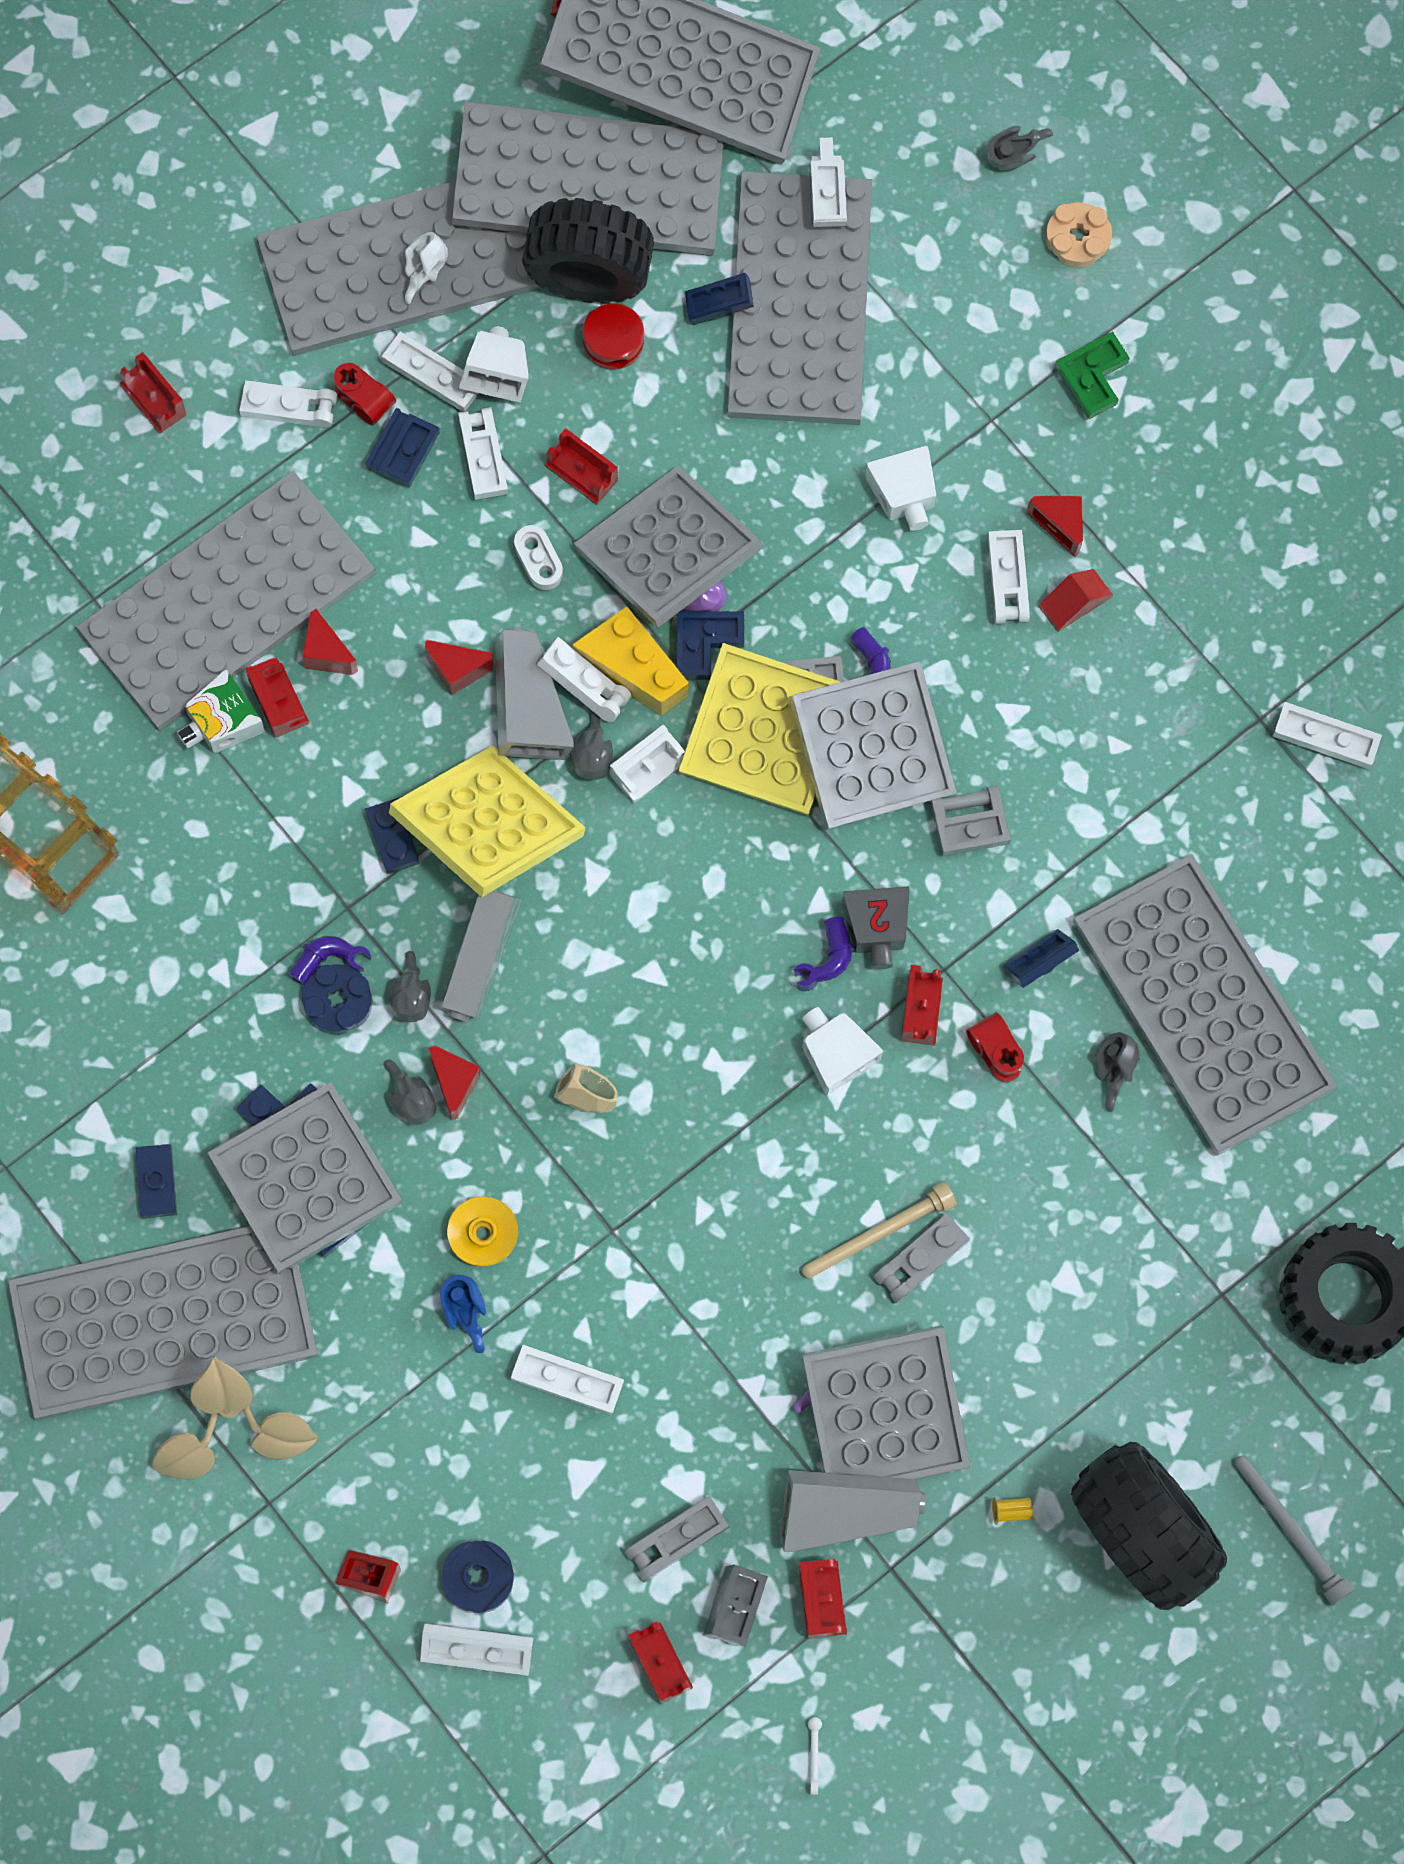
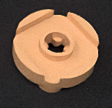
M1077 202L1058 206L1056 212L1051 216L1046 230V244L1050 252L1052 249L1061 263L1075 268H1084L1095 264L1096 260L1102 256L1104 257L1108 252L1112 240V227L1106 211L1087 203ZM1081 229L1087 236H1083L1082 241H1077L1075 235L1070 234V232Z

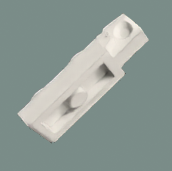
M833 137L819 138V156H812L810 164L813 227L846 226L844 160H842L841 156H834Z

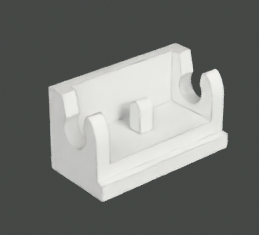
M662 725L611 764L610 777L635 804L679 770L683 759L682 754L685 751L668 732V729Z

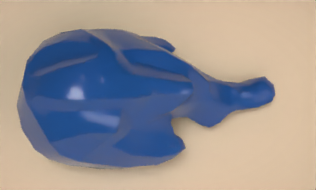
M459 1274L451 1276L445 1280L440 1289L443 1314L452 1330H456L458 1320L462 1329L469 1334L475 1352L483 1353L485 1348L482 1340V1328L477 1322V1319L480 1318V1313L484 1316L486 1315L483 1296L476 1282L471 1277Z

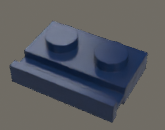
M396 407L366 461V468L376 470L380 475L410 488L440 434V428L412 414H405Z

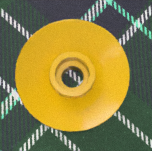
M486 1196L474 1197L460 1204L452 1213L447 1228L448 1241L456 1256L465 1263L478 1267L492 1266L506 1259L515 1248L518 1239V1223L512 1210L502 1201ZM480 1229H487L490 1232V1236L486 1240H480L476 1236Z

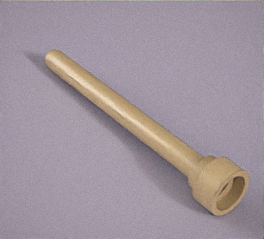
M945 1181L931 1188L932 1192L927 1194L928 1198L806 1264L802 1268V1274L806 1278H812L934 1210L937 1213L941 1210L947 1212L958 1206L951 1189Z

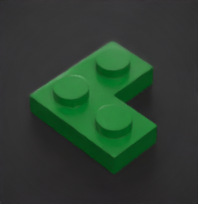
M1112 331L1056 361L1055 367L1087 418L1091 419L1118 404L1119 399L1104 376L1128 364L1130 357Z

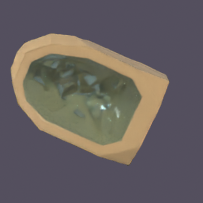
M574 1063L561 1077L556 1087L554 1098L560 1103L566 1104L578 1111H593L602 1114L611 1112L617 1105L618 1092L605 1076L588 1066Z

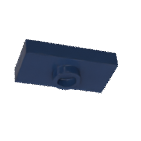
M746 273L685 291L688 319L692 325L754 307L750 277Z
M1057 929L1005 963L1002 967L1009 978L1024 988L1042 975L1050 973L1057 965L1077 953L1079 949L1073 939Z
M172 1145L135 1147L141 1218L177 1215Z

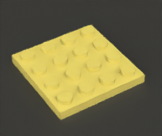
M723 643L683 756L679 773L809 816L816 793L789 696L840 683V681Z
M493 745L392 802L389 814L481 897H484L584 837L586 828L506 756H499L498 749Z

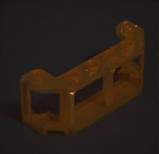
M0 733V756L20 772V775L0 795V817L30 785L34 784L75 819L40 857L35 859L27 855L0 832V856L32 882L37 891L47 896L51 900L49 902L50 905L63 915L119 856L115 845L117 840L105 828L102 827L100 829L85 813L87 807L77 797L71 795L68 798L60 791L62 786L48 773L44 776L39 774L34 769L36 764L23 752H20L18 755L9 748L11 743ZM87 832L90 838L107 855L67 895L50 877L49 871L80 837Z

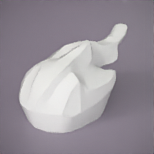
M433 232L419 236L404 251L406 258L405 273L408 277L411 276L405 295L407 305L412 302L415 293L428 280L436 281L438 272L448 257V248L443 240Z

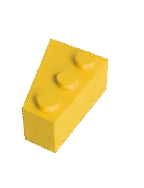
M627 606L572 645L577 653L613 683L625 686L630 691L632 698L660 716L688 697L689 682Z

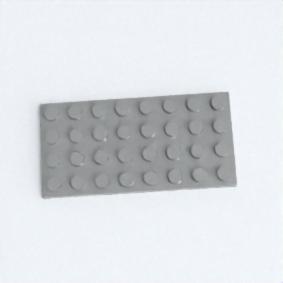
M561 0L538 70L782 165L786 160L821 48L702 0Z
M465 101L452 224L527 233L532 213L546 202H557L558 199L563 198L568 200L584 198L586 201L598 200L603 201V204L619 206L625 212L630 211L634 213L637 219L641 218L647 227L650 228L654 237V249L714 255L724 142L688 128Z
M742 171L736 275L746 273L750 277L754 307L735 312L733 315L728 417L860 425L872 179L845 177L846 226L813 227L811 175Z
M456 181L261 233L256 236L292 355L296 356L542 288L536 284L535 280L530 279L522 263L527 233L453 225L452 216ZM433 232L445 243L448 248V257L443 267L439 270L436 281L428 280L415 293L412 302L407 305L405 295L411 276L408 277L405 273L406 258L404 251L419 236Z
M293 470L77 626V630L160 732L187 712L186 704L223 671L227 669L232 678H234L245 668L252 665L308 624L311 611L317 609L320 614L375 575L376 569Z
M1193 854L1074 918L1073 923L1217 1156L1337 1089L1336 1082Z
M250 1226L8 1280L32 1410L36 1421L193 1386L213 1357L225 1362L240 1374L318 1357L299 1264L279 1275Z

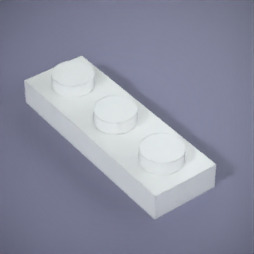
M401 331L381 356L384 364L462 412L469 408L479 394L459 389L464 370Z
M1287 702L1283 704L1273 733V737L1369 770L1372 767L1382 737L1381 734Z
M522 1345L511 1376V1381L609 1415H613L624 1384V1379L526 1345Z
M424 1624L420 1662L529 1676L533 1638Z

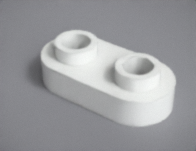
M528 525L522 527L515 535L514 545L515 551L530 581L535 587L542 590L555 588L562 580L563 568L547 534L538 526ZM530 542L537 544V547L533 550H529L525 546ZM547 570L552 573L549 578L540 576L542 571Z

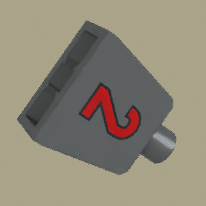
M909 886L843 891L842 908L855 952H871L873 969L891 968L893 966L891 951L904 949L907 931Z

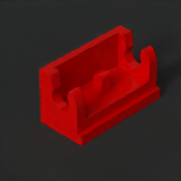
M141 352L135 357L136 365L130 371L126 367L121 369L120 376L122 381L119 384L158 433L161 434L185 417L186 411L182 398L144 352Z
M565 428L559 435V443L555 449L551 446L549 447L545 467L595 505H598L618 482V467Z
M272 658L255 666L245 668L248 681L275 738L310 724L282 662L279 663L278 658Z
M911 965L908 974L901 1042L935 1046L943 983L940 970L934 969L933 973L922 972L921 966Z
M827 1559L800 1562L798 1570L807 1639L847 1635L838 1561Z
M653 1622L649 1627L641 1631L636 1630L628 1634V1640L660 1705L693 1689L661 1622Z

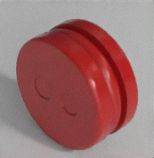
M608 303L595 308L587 316L583 325V347L587 356L596 365L611 370L622 369L634 363L641 355L644 347V326L639 315L630 307L619 303Z

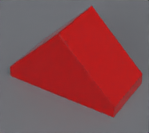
M1033 496L1029 501L1026 513L1068 552L1076 557L1080 552L1083 542L1082 496Z
M1094 569L1068 575L1039 603V607L1055 629L1060 632L1111 599L1113 594Z
M317 609L311 611L303 652L305 669L347 675L357 673L358 668L354 656Z
M426 639V658L451 695L493 670L494 661L493 653Z
M436 1045L428 1047L451 1120L458 1119L481 1076L480 1067Z
M348 1550L335 1584L388 1604L401 1568L399 1563L393 1560Z

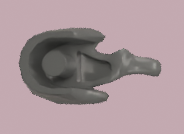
M1012 126L989 140L987 144V159L993 167L999 170H1012L1025 165L1036 158L1035 154H1026L1040 140L1052 137V130L1050 128L1039 131L1032 129L1027 135L1019 136L1018 133L1021 127Z
M595 712L590 713V729L581 740L578 736L573 740L574 747L571 750L576 774L589 780L604 778L608 774L613 757L611 740L603 741L600 717Z
M413 951L405 953L406 969L398 981L395 978L390 981L388 1000L395 1018L409 1023L423 1020L426 1017L431 998V987L428 979L424 981L419 980L420 969L416 964V956Z
M1121 1032L1107 1036L1095 1054L1098 1078L1102 1081L1108 1074L1105 1103L1108 1112L1113 1111L1122 1084L1125 1081H1132L1133 1070L1140 1060L1137 1043L1131 1036Z
M390 1059L386 1060L384 1066L392 1075L394 1094L390 1091L386 1094L392 1109L412 1126L429 1121L436 1114L437 1108L435 1097L427 1083L419 1076L414 1081L395 1062Z

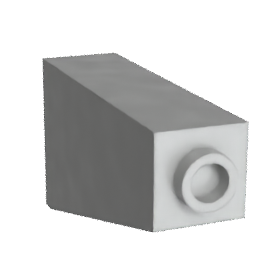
M519 627L503 629L495 642L499 756L565 760L573 749L574 742L552 677L537 665L544 655L536 632L525 631Z
M495 890L484 897L478 894L442 1007L450 1009V1017L469 1022L470 1016L474 1018L480 1017L522 899Z
M788 1470L779 1534L784 1552H795L917 1527L918 1515L924 1514L925 1493L921 1492L916 1479Z

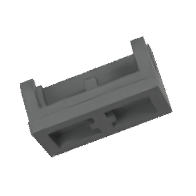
M735 1564L726 1566L703 1636L726 1641L731 1646L745 1647L768 1576Z

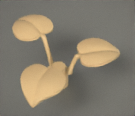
M213 1357L205 1371L194 1382L190 1392L193 1405L202 1412L211 1414L204 1438L199 1441L191 1433H182L169 1438L155 1453L153 1469L162 1475L178 1479H195L208 1473L214 1465L215 1455L206 1446L210 1443L219 1414L226 1418H233L239 1415L241 1411H244L251 1429L257 1433L252 1439L253 1449L260 1455L270 1459H288L298 1456L316 1443L318 1435L312 1431L304 1419L288 1412L269 1415L262 1421L261 1426L258 1425L250 1410V1403L253 1398L250 1384L234 1368Z

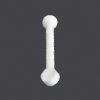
M812 1717L808 1721V1728L811 1730L810 1795H818V1731L822 1727V1722L817 1717Z

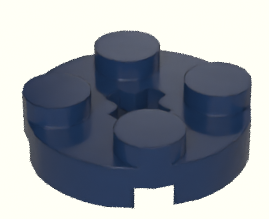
M341 964L319 967L305 984L302 993L305 1014L310 1022L318 1030L331 1035L345 1034L355 1027H360L369 1017L373 1004L368 980L358 970ZM337 991L343 992V997L347 999L346 1003H339L337 1008L332 1007V1001L328 999L330 994H335Z
M482 1540L462 1543L449 1553L443 1564L442 1583L445 1594L449 1601L461 1611L474 1613L475 1615H483L494 1611L505 1603L513 1589L515 1576L511 1560L501 1547L490 1541ZM484 1568L487 1571L484 1576L487 1580L486 1584L482 1586L478 1583L472 1586L469 1583L472 1579L469 1574L470 1570L479 1571Z

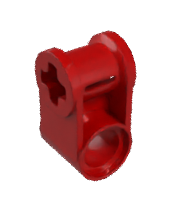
M343 363L336 368L333 378L335 392L338 394L337 397L354 410L367 424L374 426L396 403V398L391 391L380 382L374 380L358 365Z
M998 1012L991 1014L966 1029L971 1045L982 1057L992 1075L998 1081L1009 1083L1019 1077L1024 1063V1054L1012 1036L1005 1020ZM1002 1058H1004L1005 1061H1007V1062H1010V1061L1013 1060V1061H1014L1013 1067H1010V1065H1009L1008 1063H1005V1064L1002 1065V1064H1001Z

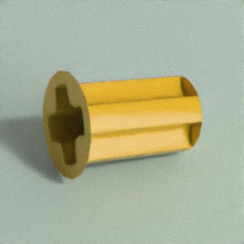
M993 1497L992 1513L995 1525L997 1526L998 1522L1032 1519L1033 1507L1031 1499L996 1500Z

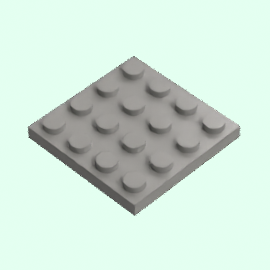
M679 465L574 543L576 551L657 628L763 549L761 540Z
M921 661L789 696L825 829L956 794Z
M332 1082L208 1152L211 1161L279 1275L403 1203Z
M942 1325L801 1354L824 1473L917 1479L970 1467L947 1341Z

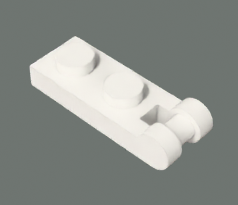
M245 380L239 411L240 416L329 428L332 426L334 417L331 409L332 406L336 405L338 394L329 389L311 390ZM310 404L319 405L318 410L315 412L309 411Z
M491 407L482 408L481 412L469 414L468 411L459 412V423L475 500L508 494ZM484 425L485 430L472 432L471 427Z
M1022 530L989 531L987 538L994 623L1003 624L1006 623V620L1018 619V623L1029 622L1030 612ZM1016 598L1017 606H1005V599Z
M559 637L552 642L537 663L541 669L605 721H615L620 714V707L625 706L631 698V693L625 686L613 683ZM600 694H602L603 696H605L608 700H605L604 698H602V697L600 696Z

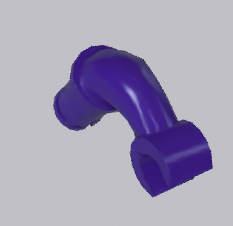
M865 627L853 633L850 641L867 660L866 665L871 669L869 675L891 668V660L888 655L889 649L887 647L882 648Z
M833 917L824 921L830 948L827 951L829 959L823 965L815 968L810 964L802 963L794 969L795 977L803 974L809 976L806 981L797 982L799 990H813L817 982L834 979L848 967L855 949L849 943L843 917Z
M323 936L302 946L305 950L288 975L299 984L305 986L322 961L326 962L327 957L331 955L346 959L350 967L359 972H364V968L356 964L354 958L358 955H364L371 960L369 950L363 946L354 947L339 937Z

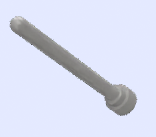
M1238 1456L1235 1459L1236 1468L1323 1581L1324 1585L1322 1587L1326 1591L1323 1595L1329 1603L1334 1606L1352 1593L1355 1588L1347 1577L1343 1579L1340 1574L1335 1575L1248 1458Z

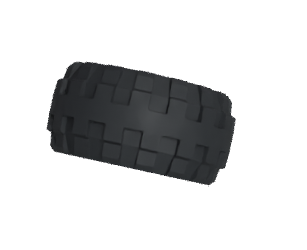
M1128 1442L1121 1447L1114 1445L1079 1473L1080 1479L1072 1487L1071 1495L1080 1516L1098 1543L1126 1576L1128 1581L1156 1608L1170 1610L1177 1605L1184 1607L1219 1580V1573L1227 1564V1554L1223 1550L1221 1542L1176 1480L1144 1446L1137 1442Z

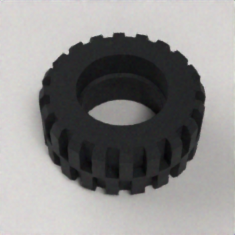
M563 198L558 199L557 202H546L532 213L522 263L530 279L535 280L536 284L540 287L548 288L551 293L561 294L565 298L572 300L580 299L588 303L593 301L600 302L601 304H608L611 301L619 303L624 302L627 298L632 299L636 297L646 287L654 247V237L650 228L647 227L641 218L637 219L634 213L630 211L625 212L619 206L613 204L610 206L598 200L586 201L584 198L568 200Z
M1345 1223L1340 1228L1336 1224L1325 1227L1321 1233H1314L1298 1248L1284 1269L1283 1273L1285 1275L1280 1282L1279 1293L1283 1295V1299L1279 1304L1281 1313L1288 1316V1321L1285 1324L1290 1333L1293 1331L1298 1333L1300 1338L1297 1342L1302 1347L1311 1346L1316 1350L1314 1355L1321 1359L1329 1356L1333 1358V1363L1345 1364L1347 1361H1353L1354 1365L1365 1363L1368 1359L1373 1358L1375 1360L1383 1356L1404 1337V1246L1397 1249L1392 1244L1396 1238L1388 1233L1383 1237L1376 1234L1377 1227L1366 1225L1361 1229L1357 1228V1223ZM1338 1263L1353 1264L1366 1270L1375 1279L1381 1292L1382 1305L1374 1319L1362 1325L1347 1324L1333 1317L1325 1309L1319 1297L1318 1282L1327 1268Z

